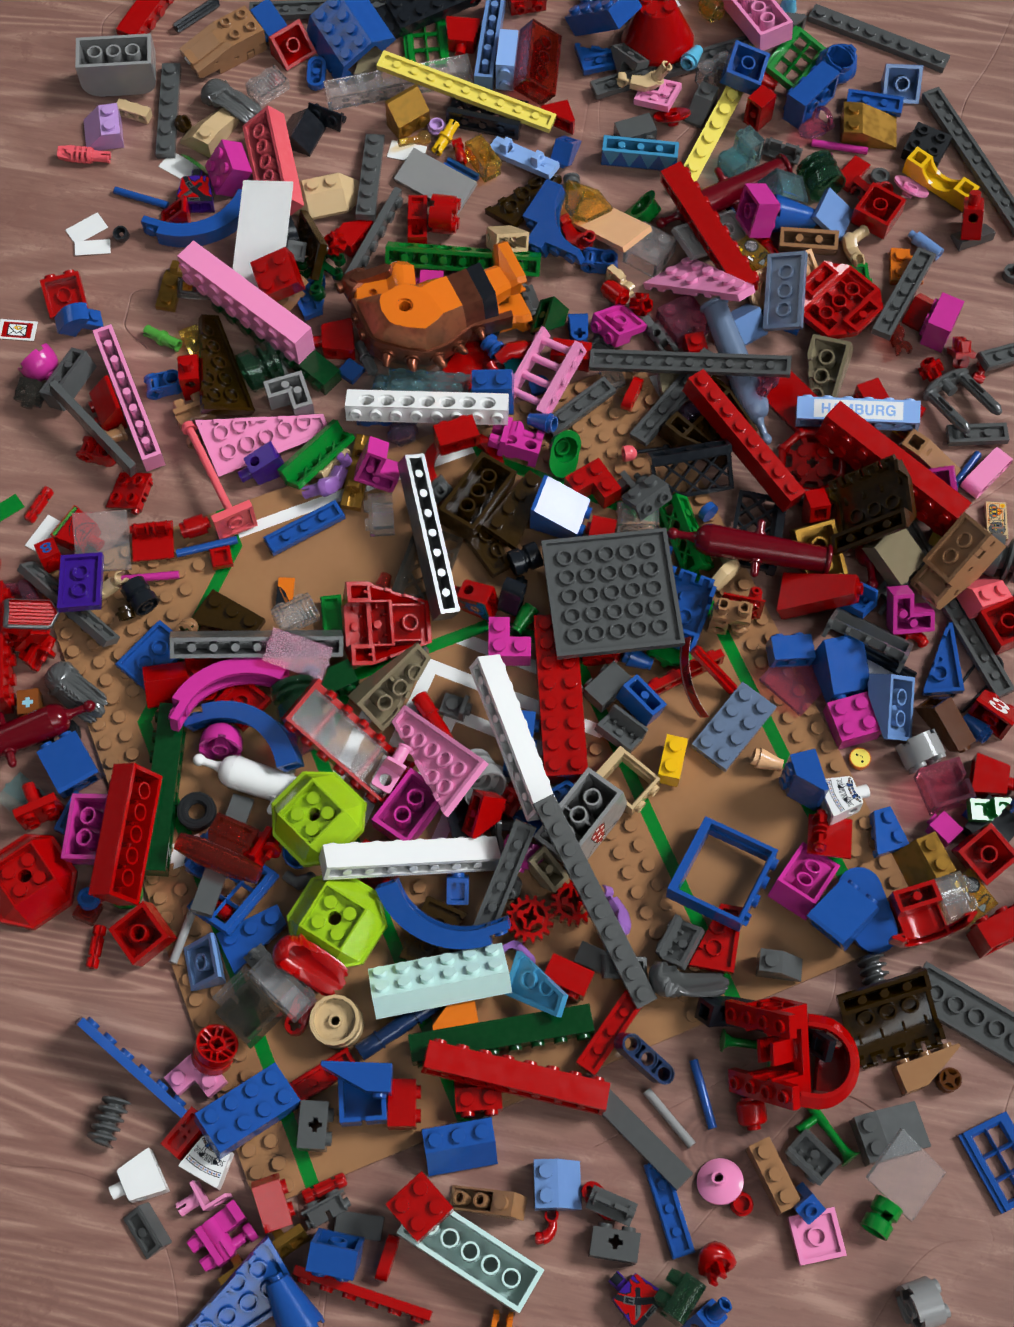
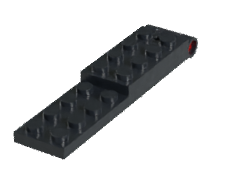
M385 0L384 5L375 9L394 37L398 39L446 18V16L475 7L481 0Z

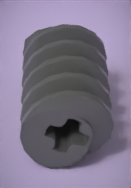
M873 953L859 958L861 961L857 963V966L863 968L859 974L861 977H866L862 980L863 985L868 986L887 980L884 979V976L889 974V971L881 969L887 965V962L879 961L880 958L885 956L884 953Z
M103 1096L101 1100L106 1105L98 1106V1110L103 1114H95L94 1118L99 1123L91 1124V1128L95 1132H88L87 1137L94 1143L113 1149L114 1147L109 1144V1141H117V1138L112 1133L121 1131L116 1126V1123H124V1120L119 1115L127 1114L128 1111L123 1108V1105H131V1103L115 1096Z

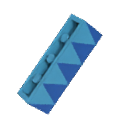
M604 135L601 165L664 170L677 163L679 142Z

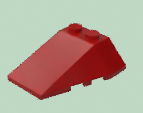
M367 581L345 582L341 613L344 650L351 666H372L400 655L416 642L421 647L432 643L430 609L427 600L405 593L401 594L386 587L382 588Z

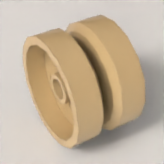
M336 994L325 996L316 1002L311 1010L309 1019L311 1032L317 1040L329 1048L339 1050L348 1048L356 1043L363 1033V1013L353 1001L345 996ZM336 1019L340 1020L337 1025L334 1023Z

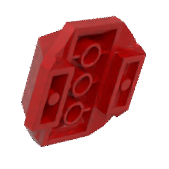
M823 261L806 277L803 321L821 336L835 339L857 336L883 310L880 288L851 265Z
M24 834L0 850V922L2 924L35 931L73 905L78 871L72 863L61 859L62 847L54 836ZM31 874L29 881L22 882L25 875Z

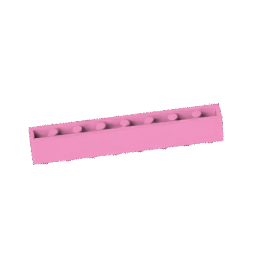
M112 325L92 330L146 472L164 466L165 462Z

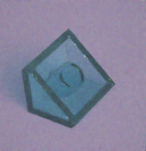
M776 168L757 182L766 183L773 193L804 203L808 202L803 176Z

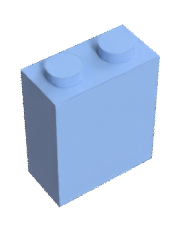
M500 29L496 57V89L514 91L518 61L519 30Z

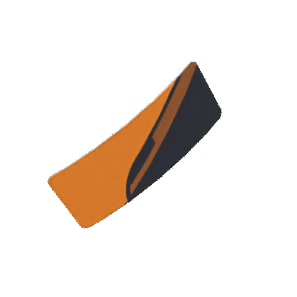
M278 578L276 614H292L295 578Z

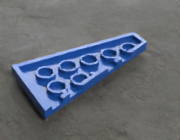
M81 1016L75 1023L180 1118L184 1116L187 1112L184 1108L186 1103L179 1096L175 1095L172 1098L166 1092L169 1087L160 1079L156 1082L149 1077L152 1072L142 1063L138 1067L132 1062L134 1056L124 1047L119 1050L115 1046L117 1041L109 1033L105 1032L102 1035L97 1030L100 1025L91 1017L85 1019Z
M268 1234L186 1327H256L273 1316L266 1285L270 1282L268 1278L280 1271L282 1274L288 1273L290 1276L291 1274Z

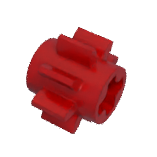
M330 231L324 237L329 248L328 254L339 256V253L345 251L347 240L343 239L344 234L338 231L336 233Z
M636 292L635 296L630 298L629 309L634 311L633 313L636 316H646L647 312L652 311L653 300L649 298V293Z
M934 357L924 359L920 363L921 367L918 368L922 379H928L929 382L941 376V371L944 370L940 359L935 360Z

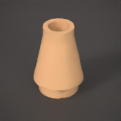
M755 748L750 759V764L754 765V768L776 770L779 772L784 763V759L778 758L763 748Z

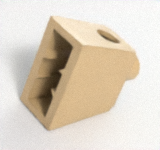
M510 225L487 227L486 247L492 251L494 244L508 241L513 252H527L529 232Z

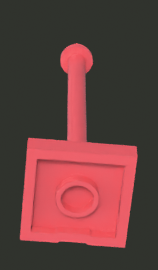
M193 421L184 422L182 424V432L189 436L224 507L223 511L211 516L219 540L233 537L236 534L258 526L250 500L232 507L195 432L197 430L196 424Z

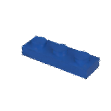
M848 89L846 102H862L895 117H900L904 97Z

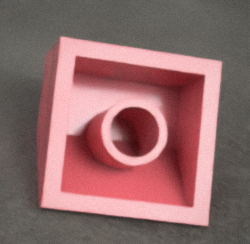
M983 574L956 596L969 620L976 618L981 610L1013 597L1003 580Z

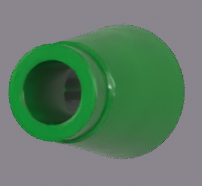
M529 603L521 605L511 629L521 635L533 623L534 615H538L539 611Z

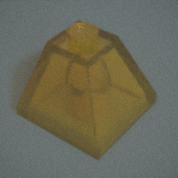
M571 180L567 181L565 210L568 212L570 219L575 222L583 221L588 223L612 211L613 207L598 189Z

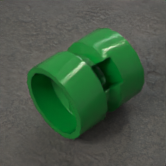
M876 1194L870 1204L871 1212H866L859 1224L875 1237L887 1241L893 1231L892 1223L896 1224L903 1210L891 1200Z

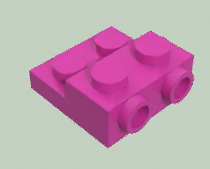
M621 304L593 313L590 323L591 330L594 333L600 334L606 344H611L615 348L630 343L631 336L642 333L647 328L645 322L625 305Z

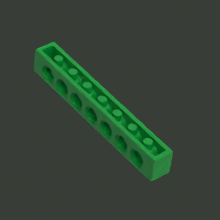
M388 241L385 246L386 264H391L394 261H405L414 265V268L461 271L479 262L483 269L494 266L492 251L488 248ZM514 252L526 276H540L542 252Z

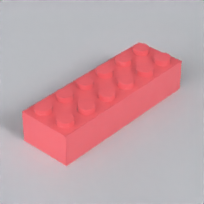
M267 105L242 126L253 180L293 181L290 215H293L304 206L285 116L283 113Z

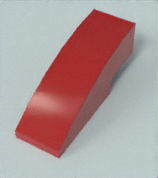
M408 195V243L427 244V195Z

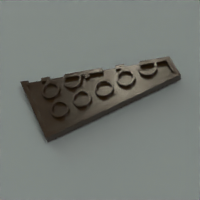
M201 314L198 319L200 414L253 415L255 412L254 405L219 315Z

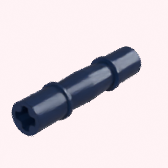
M437 1007L402 1014L377 1032L374 1030L371 1035L354 1046L365 1061L381 1049H385V1045L404 1035L418 1023L422 1024L423 1021L441 1010V1008Z

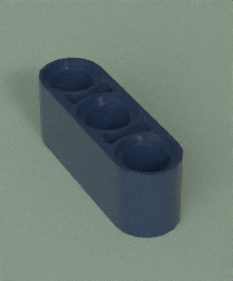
M622 1032L615 1037V1049L653 1083L664 1085L670 1084L673 1081L675 1072L672 1066L638 1035ZM627 1038H629L631 1042L630 1047L628 1049H626L625 1047V1041ZM644 1053H646L647 1060L643 1064L641 1057ZM662 1068L663 1076L659 1079L658 1071Z

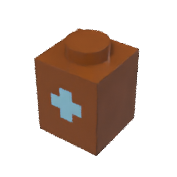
M38 688L16 691L17 715L19 717L43 707V695Z

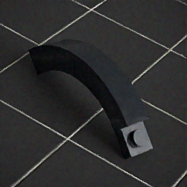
M730 996L699 997L695 1018L707 1027H738L726 1024L725 1000L734 999L746 1003L755 1000ZM808 1028L809 1052L823 1062H832L837 1040L826 1034V1031Z

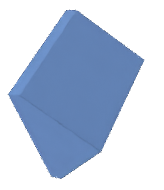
M886 63L881 78V93L904 97L903 103L919 104L924 65Z
M746 303L731 311L745 346L768 334V331L765 332L763 330V315L760 307Z
M209 933L183 948L191 991L226 984L219 942L214 933Z

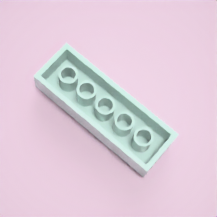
M502 943L368 969L376 1019L512 993L509 969Z
M455 1211L419 1244L402 1225L397 1231L398 1236L517 1314H520L544 1272L543 1268Z

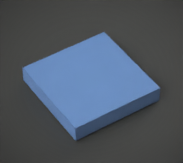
M829 187L825 189L812 219L823 230H838L839 241H841L854 210Z

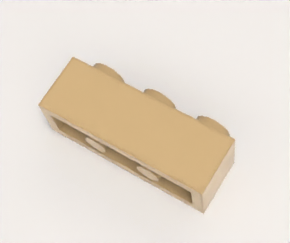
M120 98L116 102L122 117L148 124L153 116L151 108L148 106H142Z

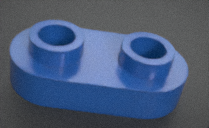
M320 56L310 58L307 65V85L311 90L315 91L323 89L326 84V61Z

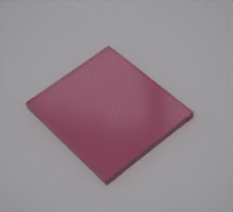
M812 665L770 667L759 678L761 683L799 716L822 694Z

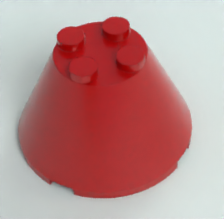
M641 0L642 8L629 20L622 32L621 43H625L648 59V66L659 67L664 60L668 61L665 66L669 63L674 64L681 61V56L693 47L694 35L676 1Z

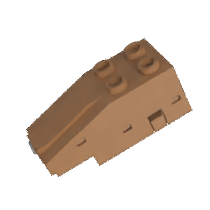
M244 5L212 22L179 49L181 55L191 65L192 70H194L197 76L204 78L216 71L222 74L266 51L267 45L264 29Z
M964 512L922 559L925 565L910 580V585L922 595V598L928 604L931 603L941 610L976 581L1006 546Z

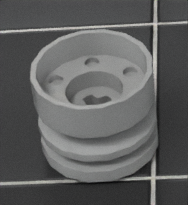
M471 749L472 752L484 759L489 765L463 797L468 805L473 789L496 792L501 796L506 788V778L498 766H496L489 753L483 749Z

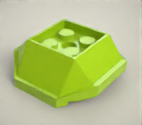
M302 771L271 803L273 837L303 867L320 866L319 855L322 845L355 842L364 832L367 802L336 772ZM320 812L319 818L313 821V815Z
M322 875L311 878L287 915L290 935H304L308 941L327 951L333 957L340 960L347 968L364 965L388 926L383 904L376 890L357 878L323 880ZM334 914L341 915V921L337 925L330 924V918Z

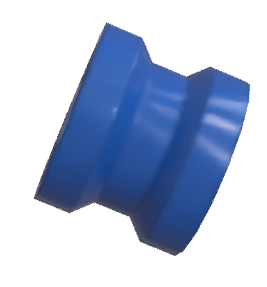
M490 334L482 341L480 348L483 351H487L491 359H495L494 354L505 344L502 341L499 342L495 334Z

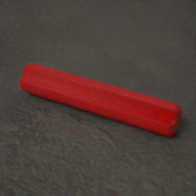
M699 645L691 649L690 654L727 693L732 694L737 689V685Z

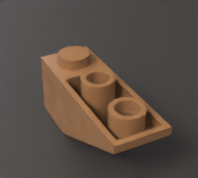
M914 428L901 444L903 450L928 469L953 465L955 466L956 476L961 471L929 438Z
M948 1042L938 1047L939 1050L931 1053L930 1050H926L917 1054V1059L910 1061L909 1057L897 1061V1066L892 1069V1073L902 1096L928 1086L959 1049L960 1044L952 1045L951 1042Z
M457 1185L452 1187L450 1204L456 1211L524 1221L527 1197L511 1191Z

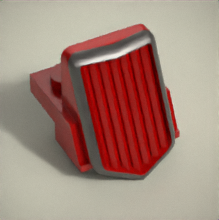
M8 598L2 602L1 629L4 632L13 634L14 650L23 652L31 643L40 645L50 635V629L59 617V612L51 599Z

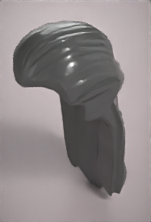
M211 79L201 90V101L204 104L212 105L214 108L223 107L243 123H247L262 110L251 98L230 87L226 80Z
M60 661L47 670L44 680L49 689V695L55 696L67 709L80 706L86 700H92L96 704L95 710L89 713L84 712L77 716L88 723L96 722V718H102L105 713L104 705H108L107 697L102 691L87 681L74 668L72 663Z
M662 961L654 962L649 970V982L654 992L661 997H718L724 994L725 990L728 989L727 986H729V979L723 977L724 973L721 972L682 973L675 965L669 966L667 962Z

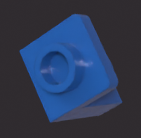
M465 872L447 874V905H469V874H465Z
M801 1182L796 1187L801 1194V1201L794 1206V1209L809 1225L826 1208L808 1187Z

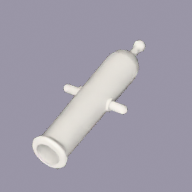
M199 753L193 757V763L196 766L203 765L218 772L220 782L226 787L269 800L270 804L267 808L269 815H272L271 803L297 778L294 775L296 769L283 772L239 755L227 756L223 761H214L205 758L203 754Z

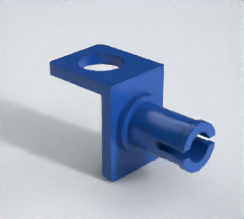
M721 1297L717 1302L714 1299L709 1300L682 1327H691V1324H696L699 1327H719L728 1318L726 1313L732 1310L730 1300L726 1297Z

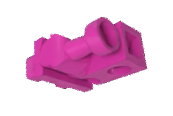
M508 417V425H493L487 446L498 449V456L502 457L504 455L508 458L528 461V466L535 468L545 432L537 430L536 433L524 429L521 421H513L512 417Z
M234 1199L226 1204V1207L196 1228V1234L186 1242L194 1254L204 1246L207 1248L209 1254L199 1260L205 1272H209L217 1266L222 1268L236 1255L237 1249L246 1241L254 1242L259 1238L250 1222L242 1226V1233L234 1238L230 1237V1232L248 1220Z

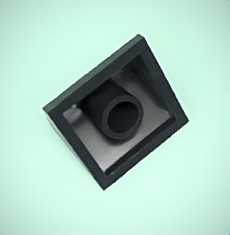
M308 108L292 114L286 124L292 150L310 157L325 132L326 126Z

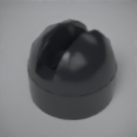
M117 226L113 230V237L120 243H125L130 237L129 231L124 226Z

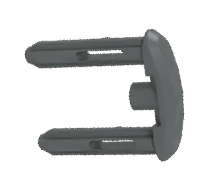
M958 368L939 376L923 392V400L931 402L960 432L965 434L971 431L969 423L938 392L943 390L948 396H952L958 390L956 385L961 383L992 414L1000 415L1002 413L1001 405L969 375L967 368Z

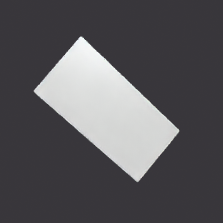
M243 180L233 270L257 288L259 287L250 262L286 247L293 181Z

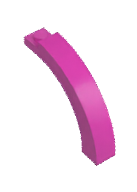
M231 658L203 668L186 680L173 695V708L168 716L171 729L179 732L192 710L204 698L218 690L235 685L253 684L267 686L280 691L289 676V663L273 658Z

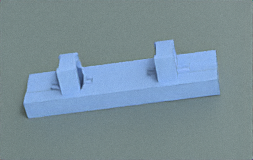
M497 136L487 147L489 155L548 180L560 168L558 161L544 156L542 151L536 150L534 152L513 143L512 139L508 137L503 139Z

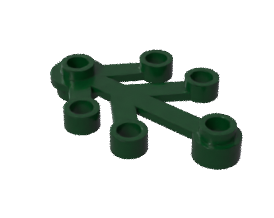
M339 253V256L327 254L324 257L319 280H314V284L309 289V294L313 301H321L326 297L325 289L322 286L324 271L330 274L336 281L342 279L344 274L340 266L346 263L343 254ZM308 257L305 258L304 262L296 261L298 269L305 270L304 272L299 271L305 279L309 278L312 269H307ZM326 259H331L334 261L335 266L338 267L334 268L326 262Z

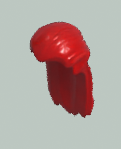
M304 935L284 936L274 946L272 959L276 968L299 979L321 995L335 994L334 990H341L344 987L343 985L346 984L344 977L348 976L347 967L327 951L308 941Z

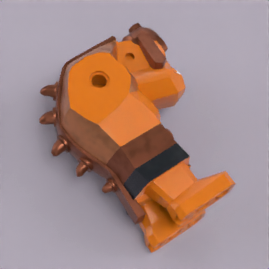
M508 241L493 245L492 258L494 266L483 269L479 262L451 275L429 279L416 285L414 265L405 261H394L391 264L384 263L370 269L355 268L344 274L340 282L335 283L338 294L344 293L351 304L350 317L352 323L356 325L359 337L364 341L369 353L378 358L385 367L406 373L425 374L436 366L445 368L447 367L445 360L454 353L468 354V350L465 347L466 343L482 342L490 334H495L498 338L499 333L513 329L525 332L531 330L528 322L533 321L531 312L520 294L526 291V288L522 285L527 283L526 275Z

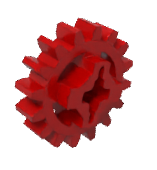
M571 880L569 884L565 882L562 888L556 891L557 894H551V899L556 901L550 904L551 908L556 909L553 912L554 917L560 915L559 922L562 923L566 920L567 927H570L572 922L575 923L576 927H579L581 921L587 925L589 917L587 911L581 915V910L585 908ZM569 891L566 897H562V899H560L563 893ZM573 895H574V899H575L576 902L578 903V906H577V909H576V910H575V906L573 905V903H571V900H572ZM564 910L568 911L572 916L566 914Z
M527 894L523 901L521 898H517V905L514 903L510 904L512 911L506 912V916L508 915L511 921V927L508 929V932H515V940L522 937L523 944L526 943L527 939H530L531 944H534L536 938L541 942L543 941V934L550 935V931L547 928H553L554 923L549 920L554 919V914L549 913L551 905L544 906L545 899L539 902L537 901V895L532 900L529 899ZM525 906H529L528 908H526V909L523 910V911L520 910L521 908H523V907H525ZM537 908L542 911L545 918L539 915V913L537 912ZM531 912H533V920L529 923V927H527V919ZM515 921L521 924L523 927L522 931L517 927ZM536 928L540 929L537 932L531 933V931L535 930Z

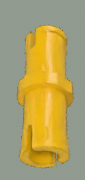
M449 119L444 130L440 131L439 138L431 148L434 154L438 151L436 155L441 156L446 146L451 143L454 133L460 126L457 121L453 124L454 119Z

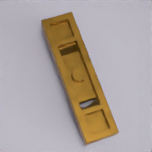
M356 435L351 456L352 464L348 469L340 504L341 509L361 512L367 485L354 481L356 464L359 460L357 455H361L370 436Z
M300 1223L286 1233L281 1229L272 1231L275 1238L272 1243L282 1259L311 1240ZM239 1254L230 1259L234 1268L218 1278L221 1286L243 1262Z

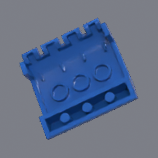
M327 0L310 15L307 26L308 36L318 56L325 59L327 69L332 73V77L338 85L343 82L347 83L354 77L353 73L348 69L374 46H377L383 52L396 40L370 0Z
M672 565L684 638L691 637L690 653L691 649L698 643L717 587L713 586L715 579L701 575L698 582L695 581L697 573L682 568L679 575L675 574L677 566Z

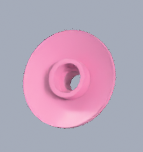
M902 175L895 176L894 181L902 190L901 194L910 199L912 196L918 198L928 197V190L913 179Z
M717 1158L710 1160L698 1172V1191L711 1204H729L736 1200L742 1192L744 1185L742 1172L734 1162L728 1159ZM718 1175L723 1176V1180L720 1182L715 1181Z

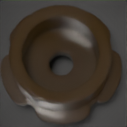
M177 115V118H175L174 125L178 131L186 133L191 129L192 124L187 115Z
M130 605L119 607V612L115 614L120 622L136 617Z

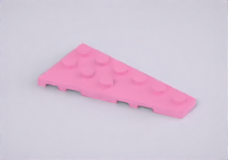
M689 257L683 258L680 263L674 266L667 267L665 271L643 283L645 290H651L654 287L658 291L664 292L670 289L675 294L697 296L698 293H701L707 298L717 295L722 300L738 302L756 293L754 285L700 260L695 259L691 261Z
M323 414L195 420L218 477L246 467L244 457L270 441L278 453H282L307 443L327 425Z
M404 705L392 720V723L400 738L411 748L409 754L412 755L419 772L433 792L432 795L439 803L441 811L445 816L449 817L489 764Z

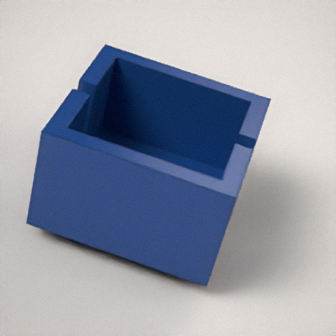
M338 1078L339 1123L342 1127L361 1126L363 1121H366L367 1125L387 1124V1096L386 1099H373L372 1095H368Z

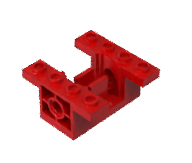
M776 996L748 1003L734 999L725 1000L726 1024L745 1028V1031L763 1030L768 1037L757 1039L758 1062H771V1066L754 1071H747L736 1067L728 1069L729 1092L792 1111L800 1109V1092L811 1093L807 1003Z

